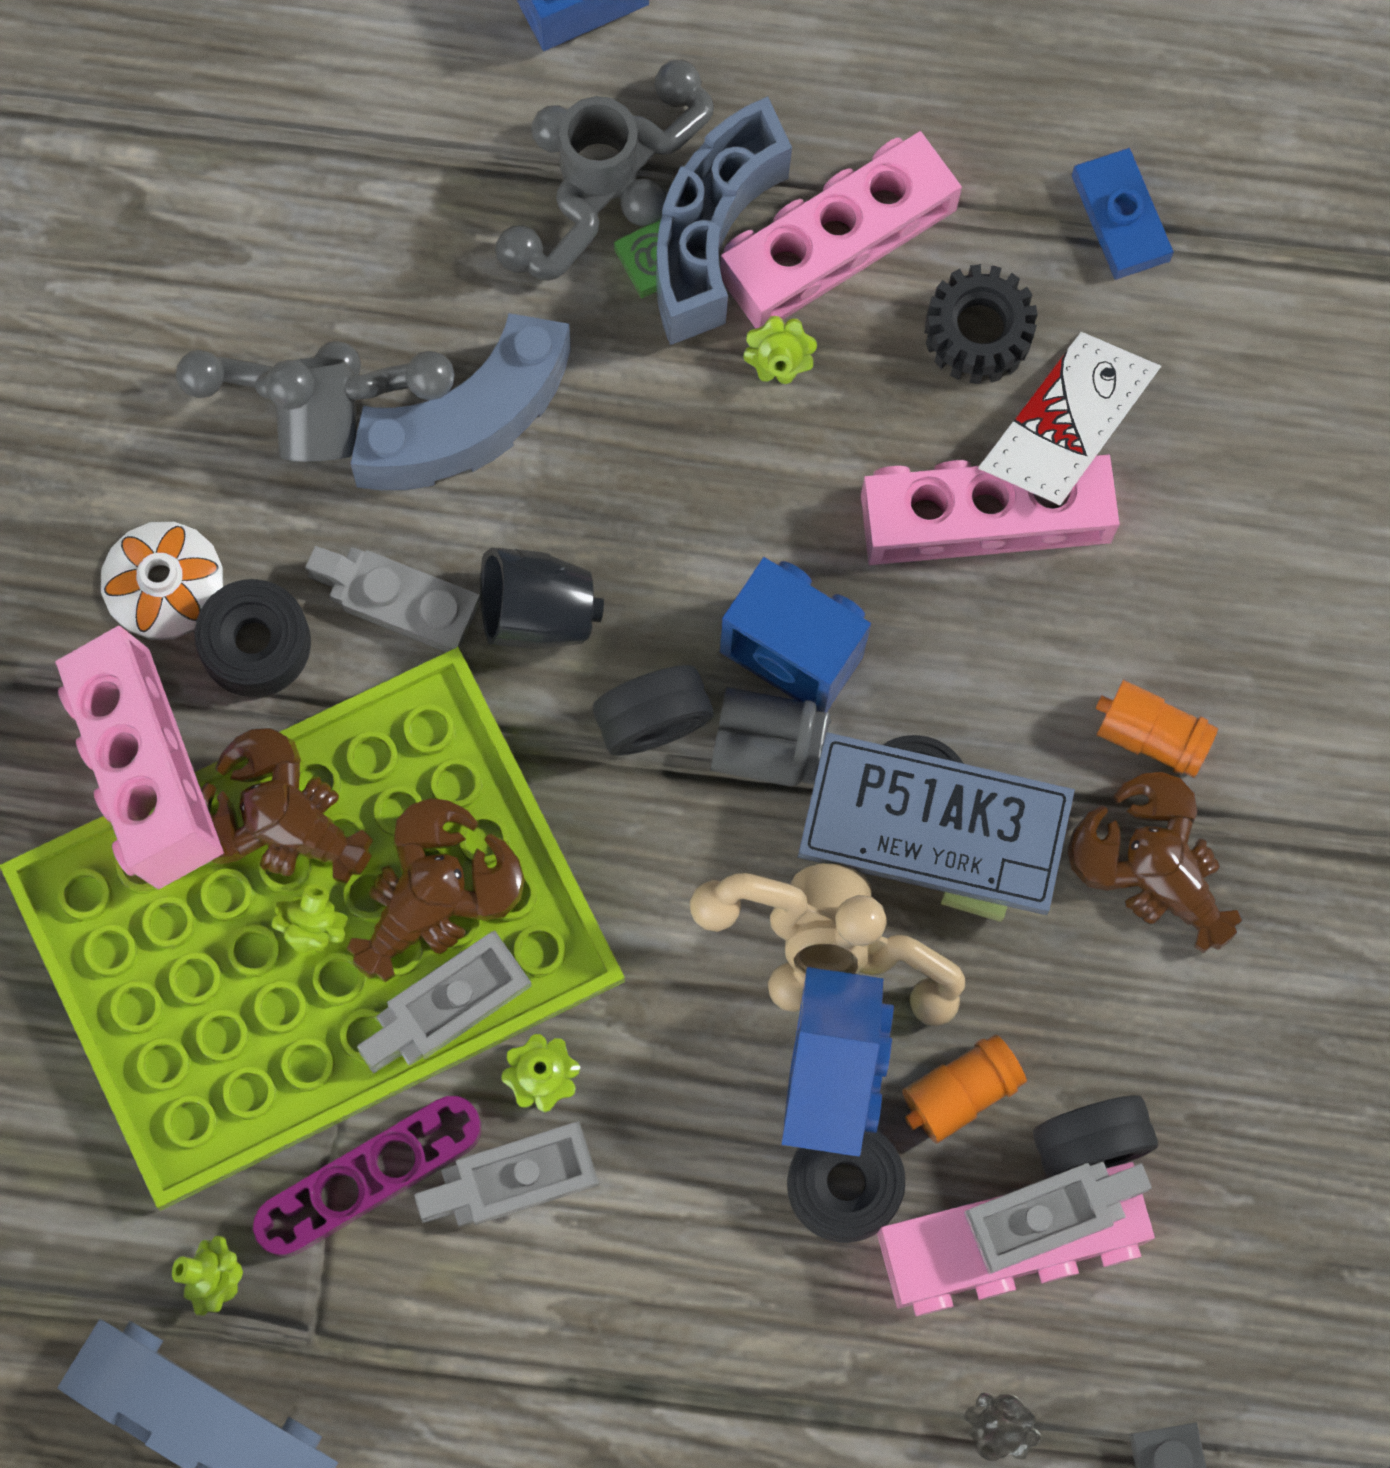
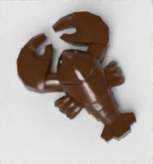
M272 728L251 729L237 736L221 753L215 770L225 776L236 764L244 759H248V763L242 769L232 772L231 780L248 783L264 780L271 776L272 780L252 785L241 792L240 810L244 825L240 828L234 805L224 791L217 796L219 808L217 813L212 815L211 805L217 788L209 783H206L201 788L224 854L211 861L218 865L236 862L267 845L268 849L262 855L259 865L263 870L269 869L270 872L275 874L281 873L282 876H291L295 870L296 860L299 854L309 859L315 858L324 863L327 861L332 862L333 879L335 881L348 883L352 875H360L372 856L368 848L372 844L373 839L363 830L346 837L344 836V831L335 826L333 820L324 815L329 807L338 801L339 795L335 790H331L329 784L322 782L320 777H312L303 791L299 790L301 758L295 741Z
M1164 772L1143 773L1124 782L1113 796L1116 803L1119 804L1130 797L1138 795L1147 797L1148 803L1142 806L1132 804L1126 812L1140 820L1168 821L1166 829L1149 826L1136 829L1130 839L1127 853L1128 860L1119 862L1121 836L1117 821L1114 820L1108 824V834L1104 839H1100L1096 834L1100 821L1108 812L1107 807L1101 805L1088 812L1072 832L1067 850L1071 870L1090 888L1110 891L1139 886L1142 891L1124 901L1126 908L1132 909L1135 915L1143 918V921L1148 924L1156 923L1166 910L1169 909L1174 916L1180 917L1187 925H1192L1198 930L1194 943L1196 949L1202 953H1205L1211 947L1220 950L1236 936L1237 930L1235 927L1242 922V919L1237 910L1220 912L1215 905L1216 899L1210 892L1209 885L1204 878L1217 872L1220 865L1218 860L1214 858L1211 848L1207 847V841L1200 838L1196 841L1192 850L1187 845L1197 815L1194 792L1181 778Z
M429 798L410 805L395 823L394 846L398 853L403 874L399 878L389 865L382 868V874H379L375 879V885L371 886L369 895L373 900L387 907L382 911L381 918L374 927V934L371 939L352 938L347 947V951L354 956L353 965L369 979L378 976L386 983L395 977L391 959L397 954H402L411 945H415L421 938L437 954L447 951L448 947L458 943V939L465 937L466 930L449 921L448 919L451 916L473 918L482 921L503 918L521 900L525 878L520 860L505 841L493 834L487 835L484 840L494 852L497 859L496 866L492 869L488 868L484 862L485 853L476 848L472 858L473 891L464 889L463 869L457 857L446 854L425 856L423 848H449L466 840L460 832L449 833L443 829L444 824L451 822L462 825L473 832L476 830L479 823L467 809L449 800Z

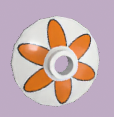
M149 522L128 531L111 547L101 569V594L110 615L128 632L149 640L176 639L195 631L196 621L203 605L212 594L223 587V567L214 546L196 529L177 522ZM158 565L168 567L170 573L164 581L155 583L148 579V574L153 567Z

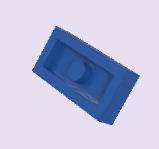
M1130 148L1074 166L1071 176L1114 280L1171 261L1174 253Z

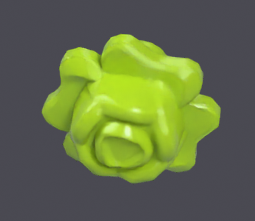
M770 316L763 326L747 332L746 341L750 347L745 349L743 358L745 362L756 368L761 381L768 382L776 376L781 384H789L798 373L812 369L813 357L810 354L814 353L817 349V341L804 332L802 322L799 319L792 318L784 323L779 316Z
M311 884L304 888L302 896L293 897L291 902L279 901L276 903L275 912L277 915L272 920V927L277 931L283 932L284 940L289 942L295 950L304 953L311 950L322 952L329 942L336 943L344 940L345 932L343 928L347 925L348 917L343 913L334 912V905L328 902L329 891L325 887Z
M534 1034L524 1046L512 1048L507 1052L506 1059L512 1067L503 1071L502 1082L513 1090L519 1107L528 1108L535 1102L538 1110L546 1113L551 1111L557 1101L571 1098L575 1095L576 1087L570 1079L579 1075L580 1065L568 1055L565 1041L562 1039L554 1038L547 1045L545 1037L541 1034Z
M215 1236L212 1241L202 1240L193 1258L180 1256L172 1267L173 1280L177 1283L186 1284L184 1297L192 1302L194 1313L198 1316H205L208 1311L213 1313L219 1312L222 1304L233 1299L238 1292V1283L242 1278L243 1270L236 1261V1253L228 1250L226 1239L222 1236Z

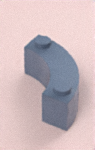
M768 96L742 108L705 136L703 145L692 155L685 167H680L670 186L662 209L656 259L657 301L662 325L670 345L726 324L728 294L723 284L719 267V254L724 239L731 225L751 201L772 186L789 178L792 146Z
M509 313L499 342L488 359L469 379L449 391L442 398L396 408L363 406L351 459V468L357 488L409 490L435 485L434 481L454 476L471 469L474 472L494 461L513 447V441L531 425L537 416L541 417L559 387L571 351L569 324Z
M99 1319L57 1389L107 1422L117 1425L144 1442L147 1447L182 1468H336L338 1464L337 1461L316 1448L322 1439L321 1435L289 1416L284 1425L280 1427L158 1353L157 1351L163 1340L132 1321H129L125 1329L121 1331L106 1321Z

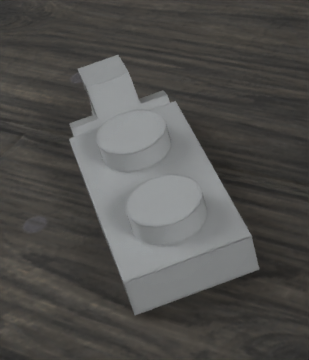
M315 546L305 567L309 573V579L332 587L329 595L330 600L342 605L344 612L444 652L457 647L460 649L481 602L480 595L371 551L366 550L364 552L351 547L347 557H344L341 554Z
M494 930L388 1001V1008L376 1016L383 1029L357 1046L359 1054L373 1073L401 1055L409 1066L422 1057L425 1060L529 989L531 981Z
M578 1121L455 1160L456 1165L441 1170L445 1181L444 1185L416 1193L414 1197L422 1223L455 1214L458 1227L471 1223L478 1225L598 1186L599 1182L580 1122Z
M1104 1162L1092 1166L1086 1163L966 1210L964 1214L987 1272L990 1275L1112 1227L1114 1222L1126 1217L1121 1202L1146 1193L1152 1187L1142 1163L1109 1176Z

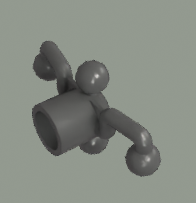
M671 60L661 66L655 77L654 85L656 92L664 103L672 107H689L664 131L644 117L633 116L625 105L607 97L594 96L581 99L568 109L560 105L546 106L537 112L531 126L533 139L545 151L550 153L560 152V168L564 180L557 190L556 200L559 209L575 225L548 256L543 254L542 241L533 229L524 225H518L504 230L496 242L495 252L497 259L505 269L514 273L529 272L540 280L550 281L559 278L594 240L599 230L597 214L611 199L617 197L621 199L620 205L623 214L631 223L638 226H647L656 223L662 218V209L667 197L665 191L659 183L653 180H635L637 172L654 154L667 155L676 152L701 130L713 116L714 104L712 98L701 87L700 74L693 64L685 60ZM593 144H606L619 152L614 157L602 161L589 160L579 155L581 150Z
M333 341L323 345L314 358L280 361L273 367L232 358L216 357L213 353L203 350L190 351L177 364L175 376L179 387L187 395L196 398L211 397L219 390L223 382L255 388L260 396L270 399L276 405L279 457L290 461L307 462L337 460L352 456L358 432L356 400L374 398L384 393L408 388L417 397L426 400L440 399L453 386L455 372L452 363L443 354L425 351L414 356L410 363L382 368L359 375L361 360L358 352L350 344Z

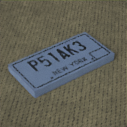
M826 732L797 858L818 863L841 864L865 874L1047 915L1050 910L1075 789Z

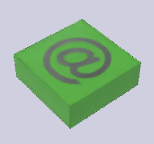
M661 219L654 224L647 225L614 241V250L641 299L657 291L656 259Z

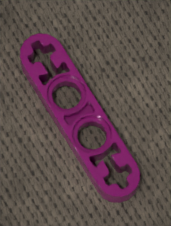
M446 1096L437 1099L270 1198L259 1207L254 1217L253 1232L256 1241L264 1250L277 1257L289 1258L298 1255L466 1155L477 1145L481 1137L482 1124L476 1108L468 1100L459 1096ZM450 1110L456 1118L466 1114L470 1121L462 1127L465 1138L457 1143H454L453 1139L449 1136H444L435 1141L431 1146L439 1156L427 1162L423 1146L410 1131L422 1125L423 1132L428 1137L442 1127L439 1116L443 1112ZM393 1142H403L409 1145L415 1154V1163L412 1170L400 1178H390L384 1175L378 1165V1156L381 1150L387 1144ZM338 1175H346L353 1178L359 1189L356 1203L350 1209L342 1212L328 1209L322 1199V1190L326 1182ZM309 1191L313 1207L327 1222L315 1229L313 1219L308 1217L293 1228L294 1234L297 1237L293 1242L287 1244L280 1237L269 1240L267 1232L274 1227V1221L271 1216L281 1210L286 1216L293 1217L307 1209L298 1200V1197Z

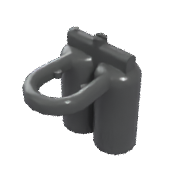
M726 687L710 771L786 786H796L800 782L815 784L826 732H828V727L832 720L830 719L831 715L816 711V704L809 700L802 702Z

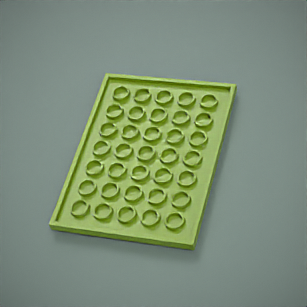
M459 647L280 731V733L295 741L301 758L299 790L303 791L312 777H320L322 782L329 784L331 790H335L339 795L338 801L329 807L324 815L333 820L334 825L344 831V836L346 837L363 830L373 839L372 844L368 848L372 856L367 866L360 875H352L348 883L338 882L333 879L332 862L327 861L324 863L315 858L309 859L299 854L296 860L294 873L289 877L282 876L281 873H272L269 869L263 870L259 864L262 855L268 849V846L265 845L236 862L218 865L210 861L158 890L136 874L129 876L121 868L112 849V843L117 840L112 823L104 816L0 865L1 871L155 1205L160 1211L625 982V977ZM244 759L236 764L225 776L215 770L217 762L194 772L200 789L206 783L217 788L211 805V814L215 815L219 808L217 796L224 791L234 805L239 828L244 825L240 810L241 792L252 785L272 780V776L264 780L248 783L231 780L232 772L242 769L248 763V759ZM429 798L449 800L467 809L479 823L476 830L473 832L462 825L451 822L444 824L443 829L449 833L460 832L466 840L449 848H423L425 856L446 854L457 857L463 869L464 889L473 891L472 858L476 848L485 853L484 862L488 868L492 869L496 866L497 859L494 852L484 840L487 835L493 834L505 841L520 860L525 878L521 900L503 918L482 921L473 918L451 916L448 919L449 921L466 930L465 937L458 939V943L448 947L447 951L437 954L421 938L415 945H411L402 954H397L391 959L395 977L386 983L378 976L369 979L353 965L354 956L347 951V947L352 938L370 940L374 934V927L381 918L382 911L387 907L373 900L369 895L371 886L375 885V879L379 874H382V868L389 865L399 878L403 874L398 853L394 846V832L397 819L410 805ZM316 884L325 887L329 891L328 902L334 905V912L343 913L348 917L347 925L343 928L345 938L342 942H329L322 952L311 950L304 953L295 950L289 942L284 940V933L272 927V920L277 915L275 912L277 902H291L293 897L303 895V890L307 885ZM495 930L531 981V987L425 1060L422 1057L409 1066L401 1055L373 1073L359 1054L357 1046L383 1029L376 1016L388 1008L387 1002Z

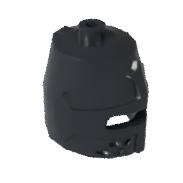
M492 547L482 556L480 577L481 612L488 644L526 649L579 645L590 638L593 628L592 622H601L604 612V599L594 597L593 579L590 571L551 556L550 553Z

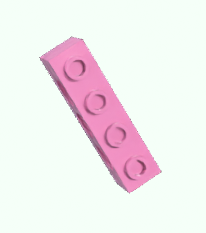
M921 131L905 141L901 138L892 139L880 147L873 155L872 161L855 172L851 168L842 170L824 185L823 192L807 202L798 199L789 203L775 215L772 224L757 233H754L753 230H748L732 239L726 245L724 253L721 255L720 272L723 284L755 328L763 326L770 316H779L784 320L957 210L962 186ZM887 190L895 193L900 200L893 204H883L874 199L872 194L877 191ZM830 221H840L849 226L851 231L844 235H833L828 233L822 226ZM780 252H792L800 257L802 261L795 266L786 267L776 263L772 257Z
M1110 454L1097 455L1064 499V505L1055 509L1040 505L1035 499L1034 493L978 469L979 466L971 467V463L964 460L943 462L936 465L934 470L910 472V468L906 466H888L876 470L873 476L864 477L861 503L869 565L1110 544L1120 525ZM979 495H991L1001 502L1003 510L996 514L983 513L976 508L972 499ZM920 500H929L940 507L943 515L933 520H926L917 516L911 505Z
M118 625L55 661L63 686L58 689V694L64 708L76 720L81 736L76 739V746L83 761L94 771L99 788L94 790V798L104 817L112 823L117 840L112 843V849L121 868L129 876L136 874L159 890L224 854L150 650Z

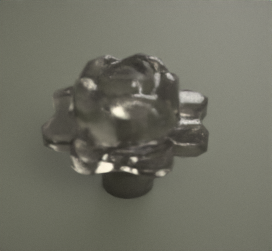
M981 1393L976 1400V1405L968 1407L964 1414L965 1420L972 1425L969 1431L970 1436L978 1441L976 1444L978 1454L989 1461L1005 1458L1008 1454L1016 1459H1026L1029 1448L1037 1446L1042 1438L1041 1434L1033 1427L1036 1422L1035 1416L1029 1408L1022 1404L1018 1397L1013 1395L1001 1394L993 1397L988 1393Z

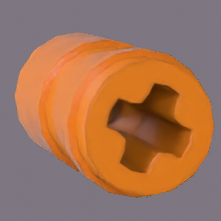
M1124 679L1113 700L1101 695L1095 709L1106 715L1099 727L1097 736L1137 755L1142 753L1173 768V772L1181 776L1184 773L1192 778L1196 777L1216 737L1218 727L1209 724L1208 719L1202 716L1197 718L1165 703L1164 698Z
M995 1034L987 1040L983 1038L976 1042L974 1048L946 1066L940 1065L902 1090L907 1105L911 1110V1113L905 1116V1120L912 1130L921 1126L928 1137L938 1144L975 1120L978 1113L1003 1097L1007 1096L1009 1098L1016 1094L1018 1088L1027 1082L1026 1076L1017 1058L1000 1036Z

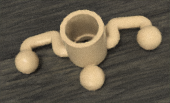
M821 863L806 867L798 872L790 884L750 873H737L727 876L722 881L711 880L701 884L692 895L690 910L694 921L704 930L716 932L729 928L736 922L741 911L740 899L774 907L770 915L771 928L779 937L786 940L785 954L788 962L773 970L768 981V990L772 1001L782 1010L792 1012L800 1010L807 967L851 974L861 972L868 975H877L887 972L899 961L905 962L928 976L914 986L910 995V1005L913 1014L923 1024L940 1026L948 1023L955 1017L959 1009V996L965 988V976L961 968L909 936L895 935L889 938L882 937L887 925L883 906L871 897V884L867 878L854 868L841 864Z

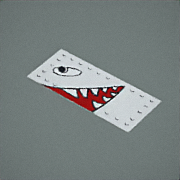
M1080 332L978 469L1061 505L1161 366Z

